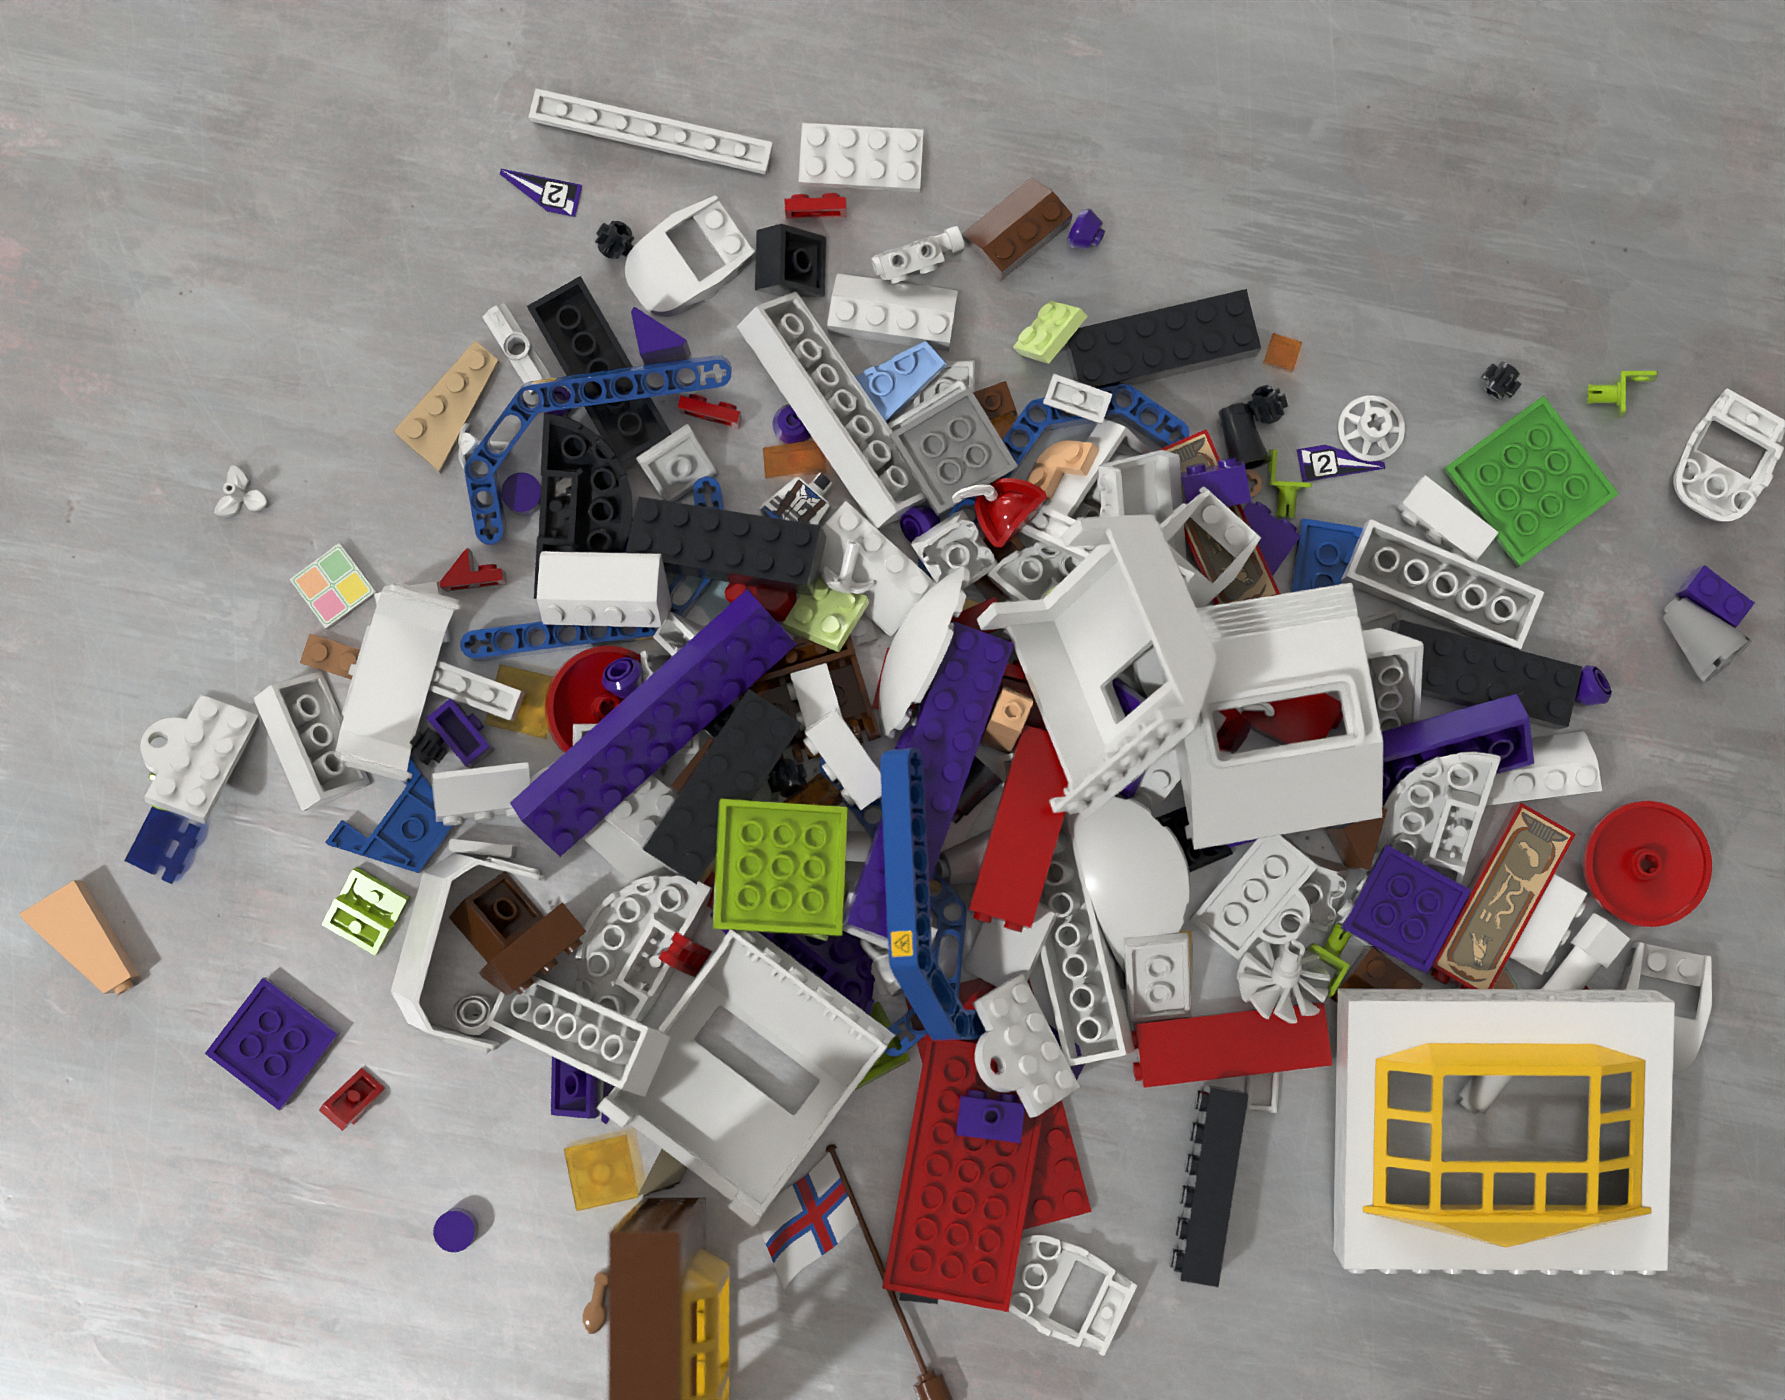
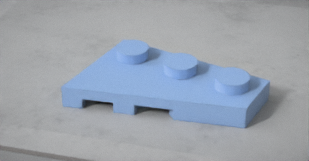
M924 341L893 356L892 359L876 367L873 366L864 370V373L855 378L885 422L888 423L948 364L927 341Z

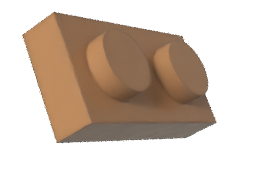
M309 634L300 663L351 680L353 675L348 674L350 665H356L360 650Z

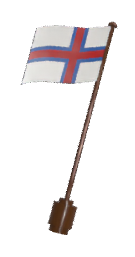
M829 1144L826 1147L827 1154L806 1176L773 1199L757 1222L784 1289L803 1268L834 1248L858 1223L881 1278L884 1280L885 1268L835 1151L837 1146L834 1144ZM887 1290L922 1373L916 1377L918 1382L913 1385L918 1399L953 1400L943 1374H935L934 1369L927 1371L894 1291Z

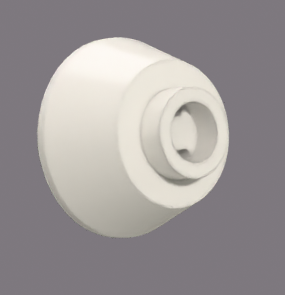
M479 994L464 996L453 1007V1024L463 1034L480 1035L490 1028L486 1024L494 1006L485 996Z

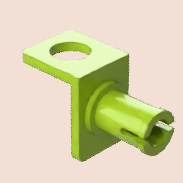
M1621 371L1616 385L1588 384L1587 404L1616 403V406H1618V418H1623L1626 412V382H1654L1658 376V371Z
M1269 449L1271 461L1268 463L1266 485H1276V489H1279L1276 516L1296 518L1297 490H1300L1301 487L1312 488V483L1275 481L1278 449Z
M1338 924L1334 925L1323 947L1312 943L1305 949V951L1316 953L1319 956V960L1336 969L1334 976L1327 986V998L1334 995L1350 964L1341 960L1340 955L1352 934L1343 931L1341 925Z

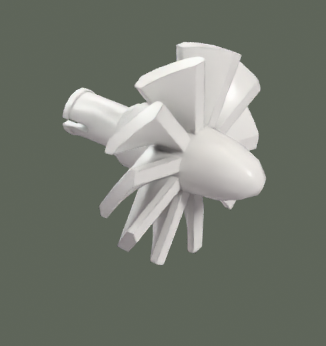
M1290 940V943L1287 941L1285 944L1270 945L1269 942L1262 941L1249 953L1246 951L1237 972V980H1239L1243 1001L1245 1003L1251 1001L1262 1017L1269 1020L1276 1006L1273 1012L1276 1016L1286 1022L1297 1023L1291 997L1297 1000L1301 1015H1316L1320 1009L1304 998L1300 991L1309 992L1324 1003L1328 996V989L1311 986L1304 979L1313 978L1330 981V975L1320 966L1302 971V965L1319 959V956L1314 952L1305 951L1301 942Z

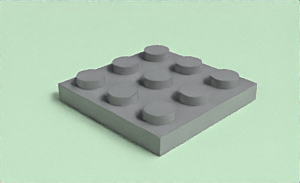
M970 387L889 435V438L937 516L960 503H954L952 496L961 489L981 484L990 485L1018 468V465Z

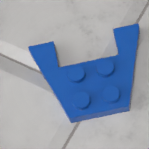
M410 757L407 772L412 774V778H407V782H403L406 784V788L370 837H366L349 823L341 820L325 843L335 848L421 873L455 825L445 826L443 821L436 822L432 786Z

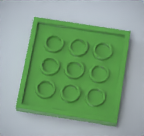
M1545 396L1535 401L1443 469L1476 514L1499 532L1495 539L1517 568L1619 494Z

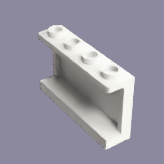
M1158 450L1098 465L1099 477L1097 484L1101 496L1100 517L1153 514L1156 516L1155 520L1158 524H1161L1174 513V510L1183 504L1180 457L1178 454ZM1183 524L1167 543L1186 559Z

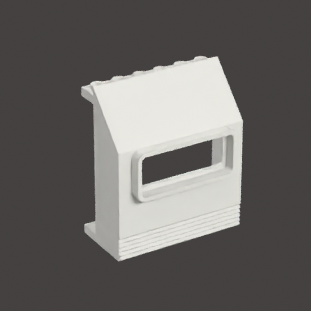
M1153 514L1078 518L1061 535L1065 547L1099 545L1044 599L992 603L977 618L981 630L1007 629L1069 782V787L1063 789L1065 797L1052 798L1050 800L1054 813L1068 811L1069 814L1081 812L1085 821L1195 730L1217 656L1172 552L1165 543L1166 539L1162 537L1161 528L1157 526L1156 516ZM1154 645L1168 681L1125 717L1112 682L1149 647Z
M1352 583L1196 608L1217 660L1195 730L1175 745L1189 825L1185 826L1187 839L1192 838L1194 850L1382 818L1383 739ZM1159 659L1163 684H1165L1168 678ZM1332 691L1339 692L1347 731L1346 735L1224 756L1220 754L1213 711Z
M730 929L723 938V943L657 1031L671 1036L645 1097L615 1086L611 1093L602 1100L597 1109L622 1128L631 1124L730 1199L731 1203L728 1208L754 1227L863 1077L884 1052L895 1034L759 932ZM718 1006H723L819 1079V1083L796 1114H791L695 1041V1037Z

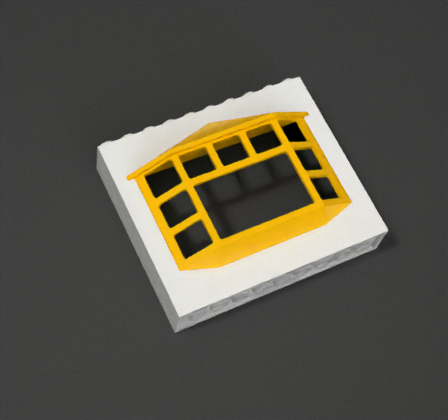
M1338 989L1333 1251L1342 1267L1348 1269V1272L1355 1274L1366 1273L1367 1269H1380V1272L1386 1274L1399 1273V1270H1412V1272L1418 1274H1429L1431 1270H1444V1272L1449 1274H1462L1464 1270H1476V1272L1481 1274H1494L1496 1270H1508L1512 1274H1527L1528 1270H1540V1272L1550 1275L1559 1274L1560 1270H1572V1272L1581 1275L1592 1274V1270H1604L1605 1273L1612 1275H1622L1625 1270L1637 1271V1273L1643 1275H1654L1657 1271H1668L1675 1002L1657 990ZM1390 1070L1432 1075L1430 1112L1391 1108L1389 1106ZM1632 1072L1630 1108L1600 1113L1601 1077ZM1445 1075L1589 1076L1587 1160L1442 1161L1443 1077ZM1389 1119L1430 1123V1159L1420 1160L1389 1155ZM1630 1120L1629 1156L1599 1161L1601 1124ZM1388 1167L1430 1172L1429 1204L1388 1203ZM1629 1168L1628 1203L1626 1205H1598L1599 1174L1601 1172ZM1443 1172H1481L1482 1205L1441 1204V1174ZM1496 1172L1535 1173L1534 1205H1493L1494 1174ZM1587 1173L1586 1205H1545L1546 1174Z

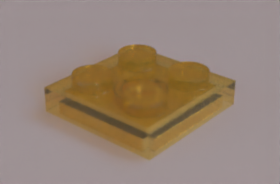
M499 664L495 682L523 691L525 695L515 722L487 712L485 725L547 739L549 729L545 717V699L553 676Z
M627 1134L564 1148L576 1211L639 1197Z

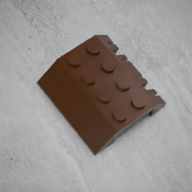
M850 635L839 652L804 637L793 639L796 645L748 688L797 720L795 713L800 712L801 709L798 699L791 701L786 684L792 682L790 673L826 663L842 718L849 728L853 730L852 732L861 744L864 743L861 734L863 730L866 732L868 741L881 738ZM800 728L786 749L793 748L792 753L797 763L804 762L801 749L804 748L808 760L820 757V753L814 756L803 740L807 738L804 730L800 731ZM783 754L781 755V757L779 758V760L784 759V755H783Z

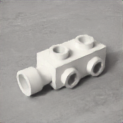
M954 226L945 229L943 234L929 236L874 255L875 257L871 258L872 267L876 276L881 275V279L884 280L891 279L892 284L909 279L908 273L916 270L923 274L938 269L937 263L945 261L943 253L948 251L954 253L963 250L964 241L959 228ZM924 246L925 251L921 254V249ZM896 256V262L893 264L892 259Z

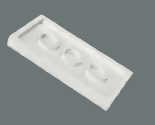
M802 123L799 186L920 192L924 129Z
M651 775L603 819L642 848L677 794ZM716 855L700 878V882H704L716 866ZM656 859L658 862H660L662 865H664L667 869H669V870H670L671 872H673L675 875H677V876H682L681 874H679L678 872H676V871L673 870L672 868L668 867L667 865H665L664 863H662L661 861H659L658 859Z

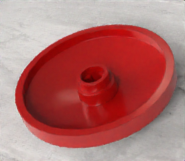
M618 646L593 647L574 655L557 670L547 690L545 717L549 732L563 753L573 746V724L599 723L625 699L616 696L604 688L602 677L606 667L611 662L624 657L636 659L641 664L640 654Z
M1639 801L1625 804L1612 810L1596 824L1586 842L1583 869L1587 886L1593 898L1608 914L1630 925L1658 927L1679 921L1699 905L1711 881L1712 855L1703 831L1686 813L1662 802Z

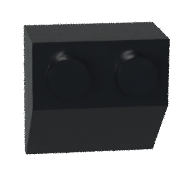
M785 224L756 230V291L775 296H785L793 292H797L800 297L825 296L826 236Z

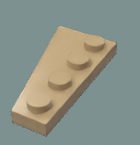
M475 340L393 432L441 473L450 452L454 450L458 442L461 428L466 422H469L474 407L479 398L483 396L500 362Z

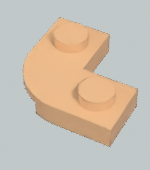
M1072 440L1057 442L1048 447L1039 456L1029 474L1027 482L1044 490L1047 495L1046 499L1051 500L1064 473L1087 476L1099 448L1089 442Z

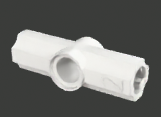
M505 303L494 306L482 316L524 384L529 381L552 378ZM523 343L526 345L522 354H511V349L515 344ZM528 390L531 395L537 394L533 390Z

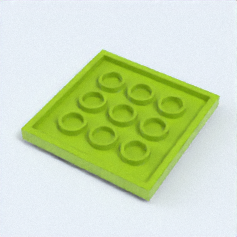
M720 799L712 929L842 936L848 807Z

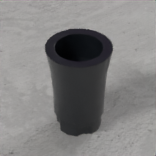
M1243 402L1236 403L1219 410L1220 427L1224 437L1227 457H1236L1237 461H1243L1246 470H1254L1269 463L1271 458L1263 445L1248 405Z
M974 756L952 818L955 824L964 815L967 817L983 799L1004 783L976 756Z

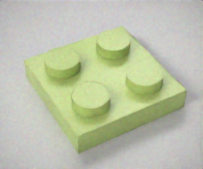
M1050 301L1039 310L1038 317L1031 326L1025 328L1020 333L1019 340L1013 348L1022 356L1050 364L1088 316L1081 308Z
M818 577L814 596L801 594L783 622L785 630L839 652L869 605V600L867 596L860 593L850 592V594L832 590L828 588L829 585L821 577Z

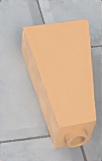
M1003 685L980 743L1009 754L1024 726L1033 704V697Z
M73 880L20 913L21 918L103 994L115 992L116 995H120L134 986L132 981L140 977L84 881Z

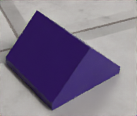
M633 307L631 315L639 353L644 365L689 358L691 351L685 338L636 307Z
M552 1056L551 1115L588 1119L600 1116V1110L597 1107L600 1104L601 1079Z

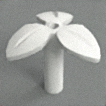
M471 423L463 425L458 438L459 461L463 470L469 455L475 451L481 442L468 433L472 425ZM490 441L491 446L497 450L505 449L509 442Z
M231 465L227 473V483L223 486V491L229 496H223L218 501L214 514L219 517L234 516L238 514L241 502H244L249 511H259L267 505L268 501L265 494L259 490L246 493L245 490L250 482L247 474L238 466Z
M848 541L839 576L826 565L823 567L821 575L824 582L829 585L828 588L840 593L850 594L851 592L859 594L866 592L874 586L875 580L855 583L852 579L860 547L859 543Z

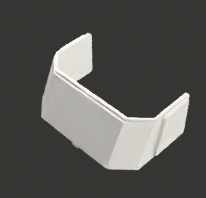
M400 582L383 587L371 625H367L356 665L351 664L348 674L353 676L341 713L344 718L334 755L342 760L341 764L407 782V778H412V774L407 772L412 744L409 742L416 734L453 611L461 609L458 599Z
M453 853L422 874L391 993L408 1024L438 1036L442 1042L489 1053L491 1050L499 1048L501 1042L477 1035H466L457 1030L430 1024L419 1004L451 882L478 864L545 881L546 876L540 875L541 870L488 856H486L485 860Z

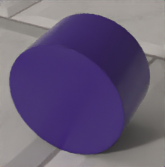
M524 472L512 474L502 485V500L517 515L528 516L534 514L540 509L541 484L531 474Z
M461 1208L451 1209L437 1219L433 1229L434 1239L438 1246L447 1252L463 1251L475 1241L478 1235L477 1220L468 1210Z

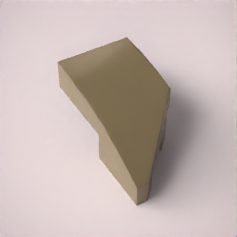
M661 1149L638 1196L643 1198L654 1192L674 1188L676 1184L681 1182L687 1167L664 1149Z

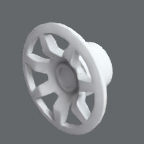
M1374 395L1359 397L1351 401L1340 415L1338 422L1340 441L1344 448L1358 459L1364 461L1386 459L1397 451L1404 439L1405 423L1403 416L1392 402L1383 397ZM1370 402L1381 403L1387 408L1371 407ZM1364 403V414L1362 416L1349 413L1354 406ZM1390 411L1397 418L1399 427L1392 426ZM1345 418L1357 425V430L1346 436L1344 433ZM1398 433L1397 441L1390 449L1384 437L1386 434ZM1362 437L1364 439L1362 452L1360 453L1353 449L1348 441ZM1372 442H1377L1378 446L1385 452L1379 455H1367Z

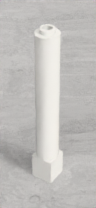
M1593 913L1570 942L1575 947L1541 990H1583L1601 966L1606 969L1609 967L1630 938L1611 922ZM1473 1075L1458 1094L1463 1098L1460 1104L1474 1115L1478 1111L1485 1114L1515 1075Z

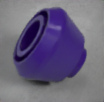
M1091 209L1082 210L1075 220L1067 238L1070 247L1089 250L1092 245L1098 247L1106 230L1101 228L1103 222Z
M786 404L777 410L773 417L772 426L775 435L780 441L789 445H798L810 438V433L790 404Z
M914 506L905 512L900 519L901 530L910 543L916 537L940 523L939 515L937 516L935 511L927 506Z
M627 657L611 662L603 673L602 684L604 688L620 698H627L643 683L642 666L638 660Z
M1584 666L1581 671L1575 700L1578 703H1584L1586 706L1606 704L1612 695L1608 680L1598 667Z

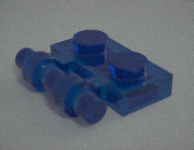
M152 806L124 861L152 875H156L160 865H162L166 870L161 879L173 884L177 874H181L185 867L183 862L191 848H195L198 842L196 837L201 827L189 823L185 833L179 831L184 820L183 818ZM174 839L179 844L172 858L166 856V853Z

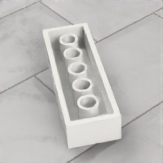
M1372 519L1363 525L1362 533L1356 543L1353 555L1346 567L1341 582L1346 584L1352 583L1355 588L1479 640L1521 650L1543 597V591Z
M537 975L531 978L535 983L521 995L517 991H514L510 996L500 992L486 1025L622 1090L645 1097L671 1036Z

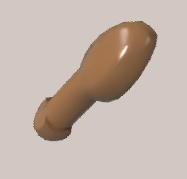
M598 1272L595 1275L592 1299L583 1311V1326L589 1334L598 1332L606 1320L607 1312L604 1306L607 1285H609V1275L606 1272Z

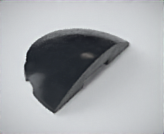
M544 413L540 473L542 480L539 534L536 545L534 599H537L539 561L542 551L619 553L623 550L627 541L633 515L632 492L628 476L624 472L617 458L618 456L609 444L582 423L551 413Z

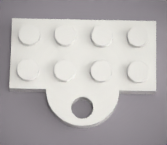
M200 694L187 719L173 717L162 719L152 724L143 734L140 743L143 762L156 775L145 795L146 803L205 824L259 722L258 715ZM158 737L167 740L166 745L161 748H154L150 745L151 741Z
M1285 835L1256 839L1191 916L1190 921L1238 960L1258 937L1272 944H1285L1287 941L1290 943V940L1299 938L1309 924L1311 907L1306 894L1300 887L1316 870L1319 863ZM1293 914L1300 920V926L1297 929L1289 930L1284 927L1282 918L1285 915Z
M1023 973L1012 977L972 1002L987 1031L980 1037L975 1049L976 1068L986 1085L998 1092L1016 1090L1030 1118L1040 1115L1080 1088ZM991 1058L998 1065L997 1074L993 1073L990 1068Z

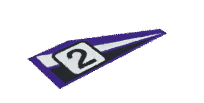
M506 169L500 170L502 177L546 211L576 216L582 185Z
M1328 445L1297 449L1302 482L1386 469L1384 462L1364 461L1354 457L1348 451Z

